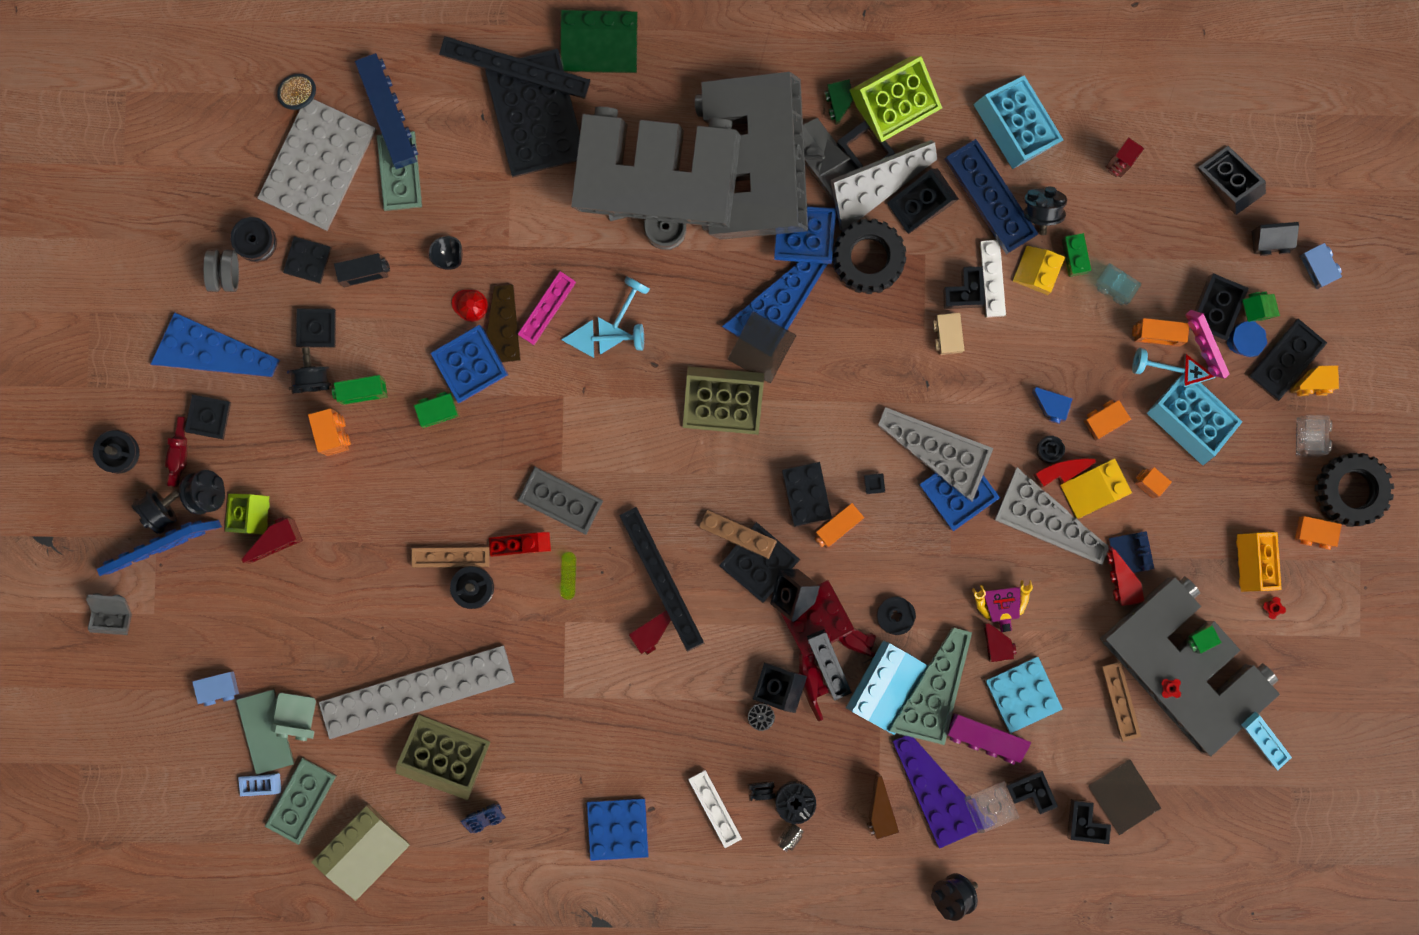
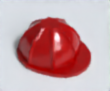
M461 290L452 298V308L462 319L475 322L482 319L487 313L488 302L484 294L477 290Z

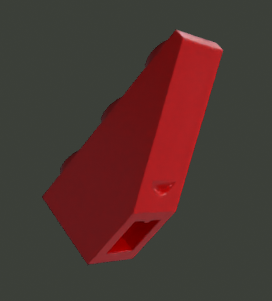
M550 532L490 537V557L551 551Z
M1109 546L1107 560L1112 566L1110 578L1112 583L1115 584V590H1113L1114 600L1121 606L1144 602L1141 582L1112 546Z

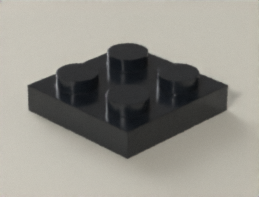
M294 237L283 273L321 284L332 248Z
M297 309L296 347L336 348V309Z
M192 395L185 433L224 440L231 402Z

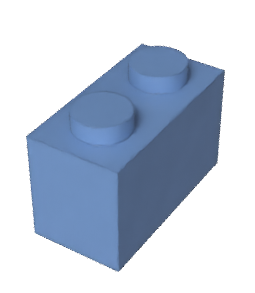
M1325 243L1300 255L1316 289L1342 277L1341 268L1334 262L1332 250Z
M234 671L193 681L197 703H204V707L216 704L215 700L221 698L223 702L235 699L234 695L239 694Z

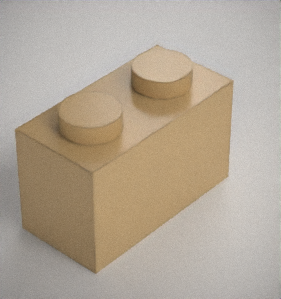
M960 313L937 315L935 317L936 320H933V330L937 332L938 339H935L936 351H939L940 355L963 353L965 350Z

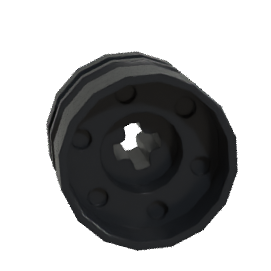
M789 781L783 784L777 791L775 807L780 817L786 822L802 824L808 821L815 813L817 806L816 797L811 788L805 783ZM795 798H798V801L801 802V805H797V808L790 804Z

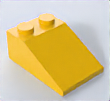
M1116 459L1103 463L1060 485L1076 519L1132 493Z

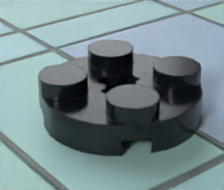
M901 597L886 599L879 606L877 612L879 626L886 633L892 635L907 633L914 625L916 619L913 605ZM895 610L902 615L899 617L898 622L895 619H891Z

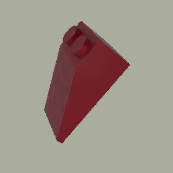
M285 517L276 519L274 525L269 526L241 559L242 562L251 564L302 542L303 539L295 520Z

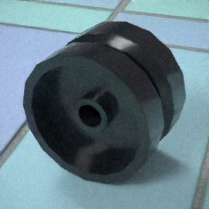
M248 217L241 219L231 231L230 240L233 249L249 262L258 263L266 261L276 250V233L270 225L260 218Z

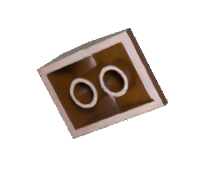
M879 773L875 774L868 816L870 822L867 823L871 836L874 835L876 839L899 833L886 787Z

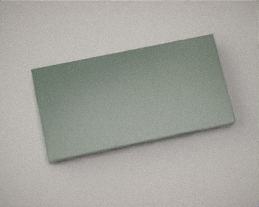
M412 131L410 132L412 138H409L411 145L415 144L417 149L416 133ZM377 135L384 211L421 208L422 197L418 155L415 156L417 162L395 169L383 135Z
M275 689L236 700L256 775L295 764L288 738L277 737V733L271 731L277 700Z
M302 758L265 827L299 845L337 776Z

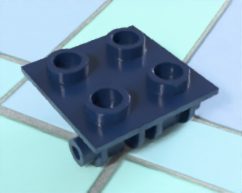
M1147 531L1109 538L1110 546L1117 551L1133 573L1154 569Z
M495 803L486 807L487 810L485 808H482V812L477 810V813L473 812L466 815V818L460 822L470 833L481 832L484 827L497 825L506 818L501 812V805Z

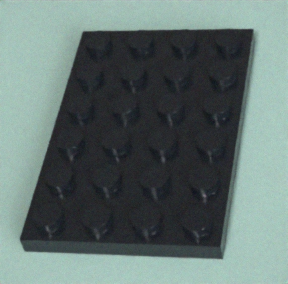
M558 49L520 58L564 72ZM485 70L512 178L577 162L580 133L570 95Z

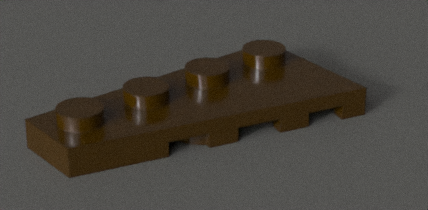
M514 285L494 286L487 337L502 363L521 361Z

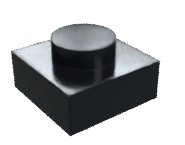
M883 473L864 475L866 495L885 493Z

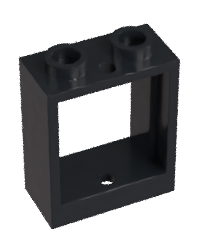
M866 120L837 142L844 154L850 158V162L856 170L862 168L863 165L848 145L868 130L887 153V156L884 158L895 154L886 141L880 142Z
M379 253L334 264L338 283L344 288L387 278V272H390L388 260Z

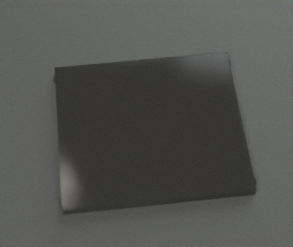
M753 311L727 360L749 372L764 373V380L771 384L797 335Z
M1130 759L1088 786L1119 835L1161 809Z

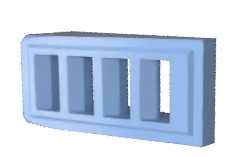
M279 773L238 777L240 796L281 793ZM255 780H257V791H255ZM263 780H265V790H263ZM247 781H249L250 791H247Z

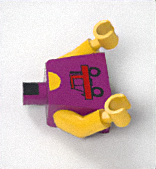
M1021 580V590L1020 587L985 591L983 586H980L981 591L976 592L973 588L972 592L975 596L977 609L985 619H990V622L999 621L1001 632L1012 631L1011 619H1018L1024 613L1028 604L1029 595L1033 589L1031 580L1027 586H1024V582Z

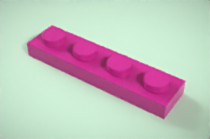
M560 271L519 331L518 336L535 345L576 284V281Z
M1190 310L1185 315L1188 319V325L1195 335V341L1202 351L1201 355L1206 360L1208 371L1213 376L1225 379L1230 374L1204 314Z

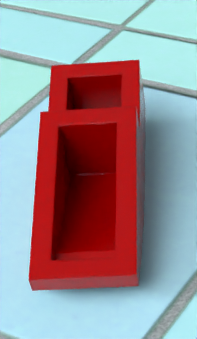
M1075 459L1060 462L1033 474L1041 487L1046 486L1057 478L1062 484L1096 463V460Z

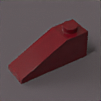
M664 611L629 634L641 654L645 652L648 655L656 650L655 645L658 644L671 622L667 611Z

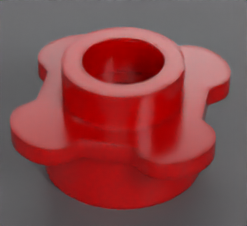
M1273 597L1271 601L1263 604V608L1269 614L1268 617L1270 619H1276L1279 614L1286 612V608L1280 603L1281 599L1279 597Z
M1179 679L1162 680V696L1164 698H1179L1181 696L1179 690L1181 681Z

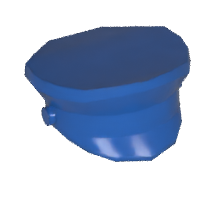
M1242 322L1230 333L1227 345L1236 354L1246 357L1258 356L1267 345L1266 331L1256 322Z

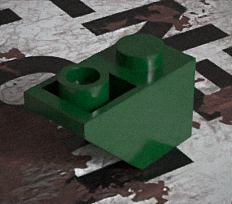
M850 79L827 84V90L824 91L826 102H830L831 109H829L830 119L835 121V125L840 124L853 102L850 89H852Z

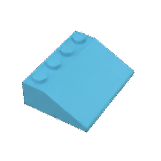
M1025 75L984 95L973 104L1012 169L1028 162L1064 140Z
M1184 373L1147 412L1156 423L1201 465L1206 464L1216 456L1243 422L1201 382L1184 387Z
M883 640L846 708L888 731L928 665Z

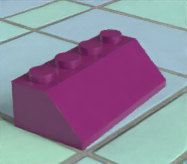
M956 713L952 716L947 733L950 736V741L958 744L964 741L968 743L967 747L977 751L979 748L985 749V754L995 758L997 754L1005 757L1003 761L1015 764L1016 761L1021 763L1031 745L1030 741Z

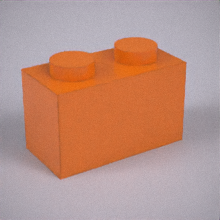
M1112 399L1103 405L1104 409L1098 412L1095 409L1086 415L1088 419L1084 420V423L1095 441L1131 420L1120 400L1114 402Z
M1155 467L1140 471L1136 476L1138 480L1135 485L1151 498H1157L1162 495L1172 481Z
M1306 516L1299 517L1295 540H1300L1302 545L1312 546V543L1319 544L1321 549L1331 550V547H1338L1342 524Z

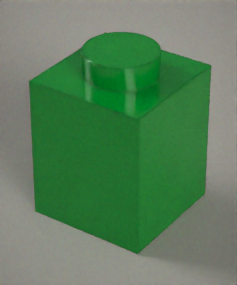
M1208 625L1188 636L1190 640L1188 644L1193 652L1196 651L1198 654H1202L1222 643L1213 625Z

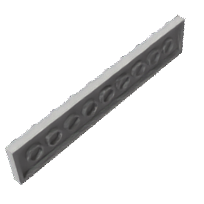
M501 646L319 702L329 739L512 684L515 683L505 647Z

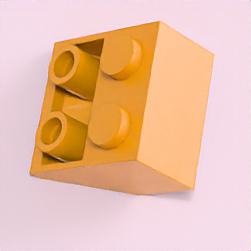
M1317 366L1308 370L1290 389V392L1297 393V396H1309V394L1316 393V396L1333 394L1334 390L1339 389L1338 366Z

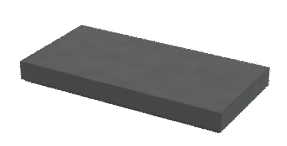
M534 467L518 499L519 502L587 535L603 503V500Z

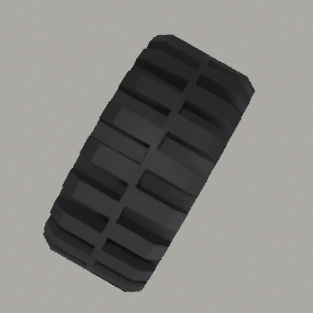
M861 219L860 222L856 223L855 221L851 223L838 236L833 249L832 262L834 263V271L838 274V279L841 282L843 281L847 288H852L857 293H880L884 289H888L900 277L906 263V246L903 245V238L897 234V230L894 227H889L888 223L884 221L883 223L878 222V219ZM865 239L879 242L887 253V262L884 268L874 274L862 273L852 263V249L858 242Z
M1349 453L1331 459L1327 465L1322 467V473L1317 475L1318 485H1315L1314 491H1318V496H1315L1316 502L1321 504L1319 507L1321 512H1326V517L1329 520H1335V523L1346 525L1347 527L1364 526L1374 523L1376 519L1383 517V512L1388 511L1391 506L1388 504L1389 501L1393 500L1394 494H1391V489H1394V483L1390 484L1389 479L1392 476L1390 472L1386 473L1385 469L1387 467L1383 463L1379 464L1378 459L1374 456L1369 457L1365 453ZM1349 472L1360 473L1369 484V498L1359 508L1347 506L1339 495V482L1343 475Z

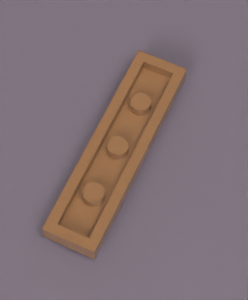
M707 510L699 526L702 530L769 559L777 542Z
M489 547L412 548V568L490 567Z
M1116 662L1101 666L1121 741L1124 742L1141 737L1122 663Z

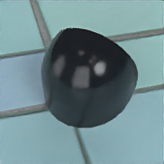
M443 236L436 239L429 249V259L432 264L445 270L458 268L463 259L461 242L452 236Z

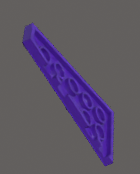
M905 735L892 741L939 849L992 826L914 737Z

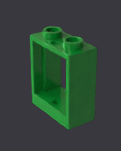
M380 375L335 382V388H332L333 399H336L342 405L388 398L385 378Z

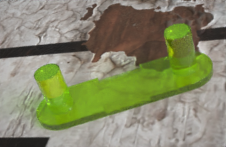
M566 552L562 556L561 596L566 600H570L575 596L576 556L572 552Z

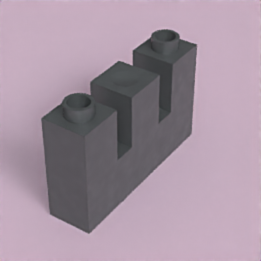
M781 72L701 82L702 94L695 96V110L698 117H703V120L709 123L710 118L730 120L732 125L748 123V134L741 135L736 181H751V192L734 193L730 228L701 225L703 230H709V235L720 240L808 231L801 79L791 72Z
M595 107L594 115L583 114L572 208L584 213L730 228L741 135L737 130L732 129V121L710 118L708 127L697 126L691 173L679 171L684 130L679 124L640 120L634 166L623 165L628 124L621 118H617L618 110L610 107Z
M1185 576L1180 581L1176 577L1167 578L1144 598V602H1140L1106 632L1100 640L1203 755L1211 757L1243 728L1241 724L1254 712L1259 714L1280 695L1273 687L1279 680L1263 663L1257 668L1254 665L1244 664L1214 691L1206 681L1241 650L1215 621H1205L1194 632L1208 625H1213L1222 642L1221 644L1202 654L1191 650L1188 644L1189 638L1185 639L1178 647H1175L1167 637L1202 606L1195 600L1200 591L1191 580ZM1179 679L1181 681L1179 686L1181 696L1179 698H1164L1162 696V680Z

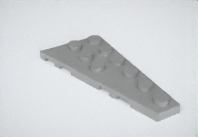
M929 140L832 179L831 186L839 229L843 231L851 223L857 222L936 161L935 142Z
M885 407L878 426L958 492L973 502L993 448Z
M1016 467L995 521L1102 565L1109 546Z

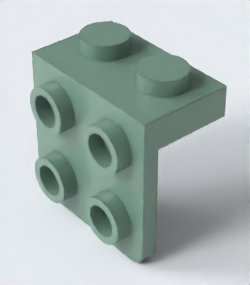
M279 693L277 695L271 731L277 733V737L288 738V735L296 736V740L307 741V738L313 739L315 731L311 729L316 700L312 697Z

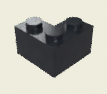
M983 266L963 267L961 270L962 286L945 287L943 289L944 309L982 308L985 305Z
M1040 769L1004 784L1009 798L1014 804L1031 798L1036 812L1040 815L1058 807L1045 775Z
M1071 799L1067 831L1068 839L1109 844L1111 824L1092 821L1093 802Z

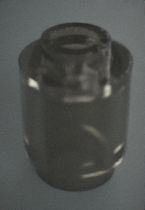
M795 824L787 825L777 839L780 842L778 846L786 852L788 850L793 851L803 838L802 834L804 831Z

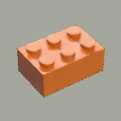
M333 409L308 414L318 453L330 456L349 450L348 445H351L349 435L344 431L346 422L343 415L341 416L340 413Z

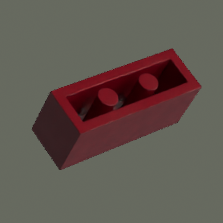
M1128 137L1105 167L1108 168V172L1111 175L1121 178L1132 167L1144 148Z

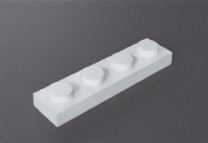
M997 240L980 241L986 318L1006 316L1000 244Z
M706 770L689 778L688 780L723 846L727 848L741 840L742 838Z

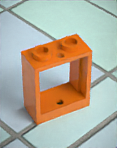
M1143 318L1136 325H1133L1132 336L1135 337L1134 342L1177 347L1188 343V323Z
M851 503L814 534L817 537L814 539L821 548L823 546L828 548L863 520L864 517L854 504Z

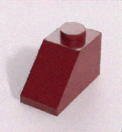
M990 623L983 624L989 662L1014 659V655L1017 654L1015 643H1012L1010 638Z

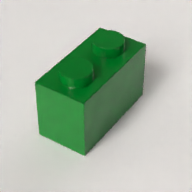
M1084 233L1064 237L1062 244L1069 277L1088 274L1092 270Z
M1267 291L1249 294V298L1243 299L1248 322L1264 321L1280 316L1275 294H1268Z
M442 392L437 394L434 399L424 398L418 400V404L414 405L420 426L423 429L460 417L451 393Z

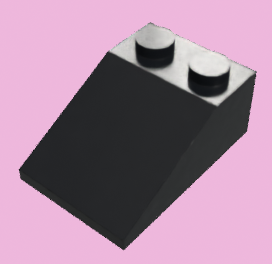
M1229 146L1198 167L1221 201L1235 215L1266 194V181Z
M936 168L930 169L887 202V204L906 232L910 234L958 201L959 198L939 169Z

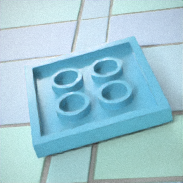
M1035 657L985 680L1010 734L1063 710L1039 657Z

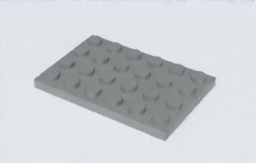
M313 99L309 105L300 109L258 199L328 231L376 128Z

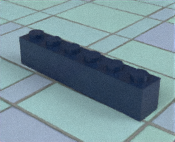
M375 53L356 60V66L395 169L417 162L415 156L419 154L415 144L411 145L409 138H412L409 127H404L402 121L406 120L402 109H397L396 104L399 103L395 92L391 93L389 88L393 85L389 75L385 76L383 72L386 69L383 58L379 59Z

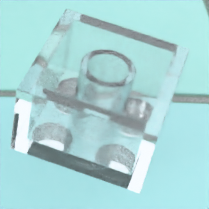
M1304 415L1297 418L1296 456L1320 457L1329 454L1332 448V441L1329 440V432L1332 431L1330 416Z
M1005 781L964 797L978 833L987 832L1020 818Z

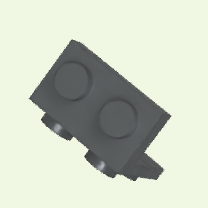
M98 593L87 595L86 601L91 610L88 625L90 633L128 635L132 613L124 597L120 595L104 596Z

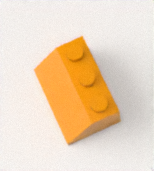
M1278 532L1237 534L1236 546L1238 548L1239 585L1241 592L1282 590Z

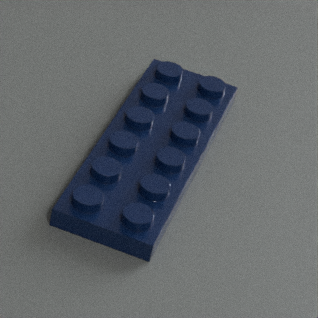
M977 139L944 159L1006 255L1038 235L1032 223L1024 218L1023 209Z

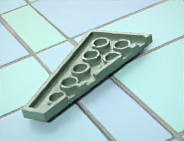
M951 628L888 731L945 745L972 632Z

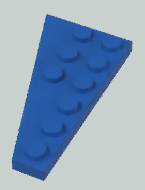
M798 262L791 270L786 272L779 280L723 325L722 328L771 357L828 264Z
M174 313L150 365L273 377L280 360Z
M201 520L194 523H186L180 526L181 529L177 531L175 529L165 533V537H157L150 540V544L147 546L145 544L133 548L134 552L132 553L128 551L118 555L119 559L115 561L110 559L103 562V566L98 568L97 572L99 576L114 573L132 565V561L135 563L150 557L149 555L164 552L189 541L188 538L200 537L206 534L205 531L219 529L222 527L219 520L202 523Z

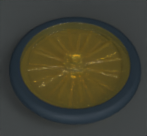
M293 74L281 82L278 87L277 98L280 104L287 109H302L314 99L316 85L312 78L305 74Z

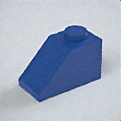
M1035 387L1032 393L1044 416L1048 417L1050 422L1060 424V421H1066L1072 398Z

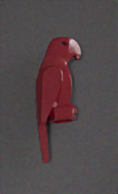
M179 416L175 436L168 438L169 448L165 461V467L169 471L167 486L177 487L179 485L180 475L187 464L185 417Z
M855 629L856 631L838 640L843 646L855 652L873 658L876 654L870 651L876 639V635L873 633L865 635L863 632Z
M800 652L799 673L807 676L803 691L817 721H822L823 716L817 703V697L825 695L829 691L826 685H823V678L819 668L814 664L815 655L804 658Z

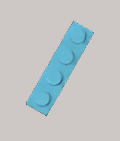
M1254 712L1241 724L1275 769L1279 770L1292 758L1257 712Z

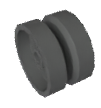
M646 219L645 234L648 241L655 248L672 250L684 241L687 234L686 224ZM665 225H668L669 229L664 230L663 227H665Z
M218 250L206 251L204 257V282L208 292H219L221 287L225 292L237 291L239 284V261L235 250H224L222 254Z

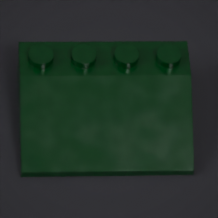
M561 10V62L564 72L637 73L638 12Z

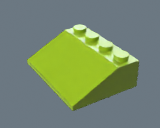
M910 56L850 89L856 107L880 142L942 109L922 56Z

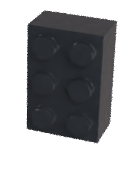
M1213 273L1208 276L1194 311L1204 314L1215 341L1224 343L1229 338L1249 288Z
M820 462L782 470L793 527L832 519Z

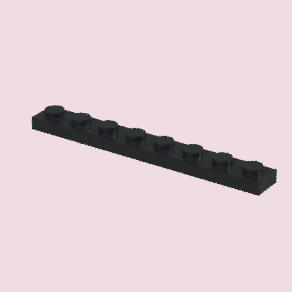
M444 36L439 52L440 56L582 99H586L591 80L446 36Z
M635 507L619 515L686 651L689 652L705 644L638 508Z

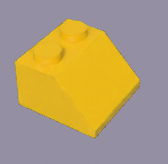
M1026 246L1013 282L1049 295L1052 292L1065 257L1046 249Z

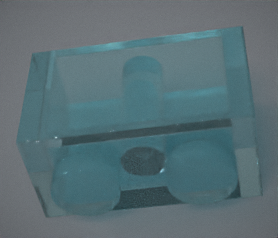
M1109 263L1094 285L1098 287L1097 290L1104 295L1109 294L1114 297L1113 300L1119 305H1128L1140 288L1141 283Z

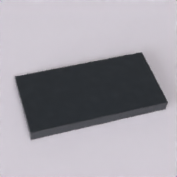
M1296 319L1248 377L1276 401H1279L1325 347L1327 342L1300 319Z

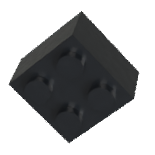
M764 662L753 700L783 711L796 713L807 676Z

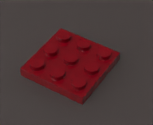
M829 580L819 584L820 587L815 604L796 621L791 622L781 613L804 658L814 654L807 639L808 635L825 629L830 643L833 644L856 631Z

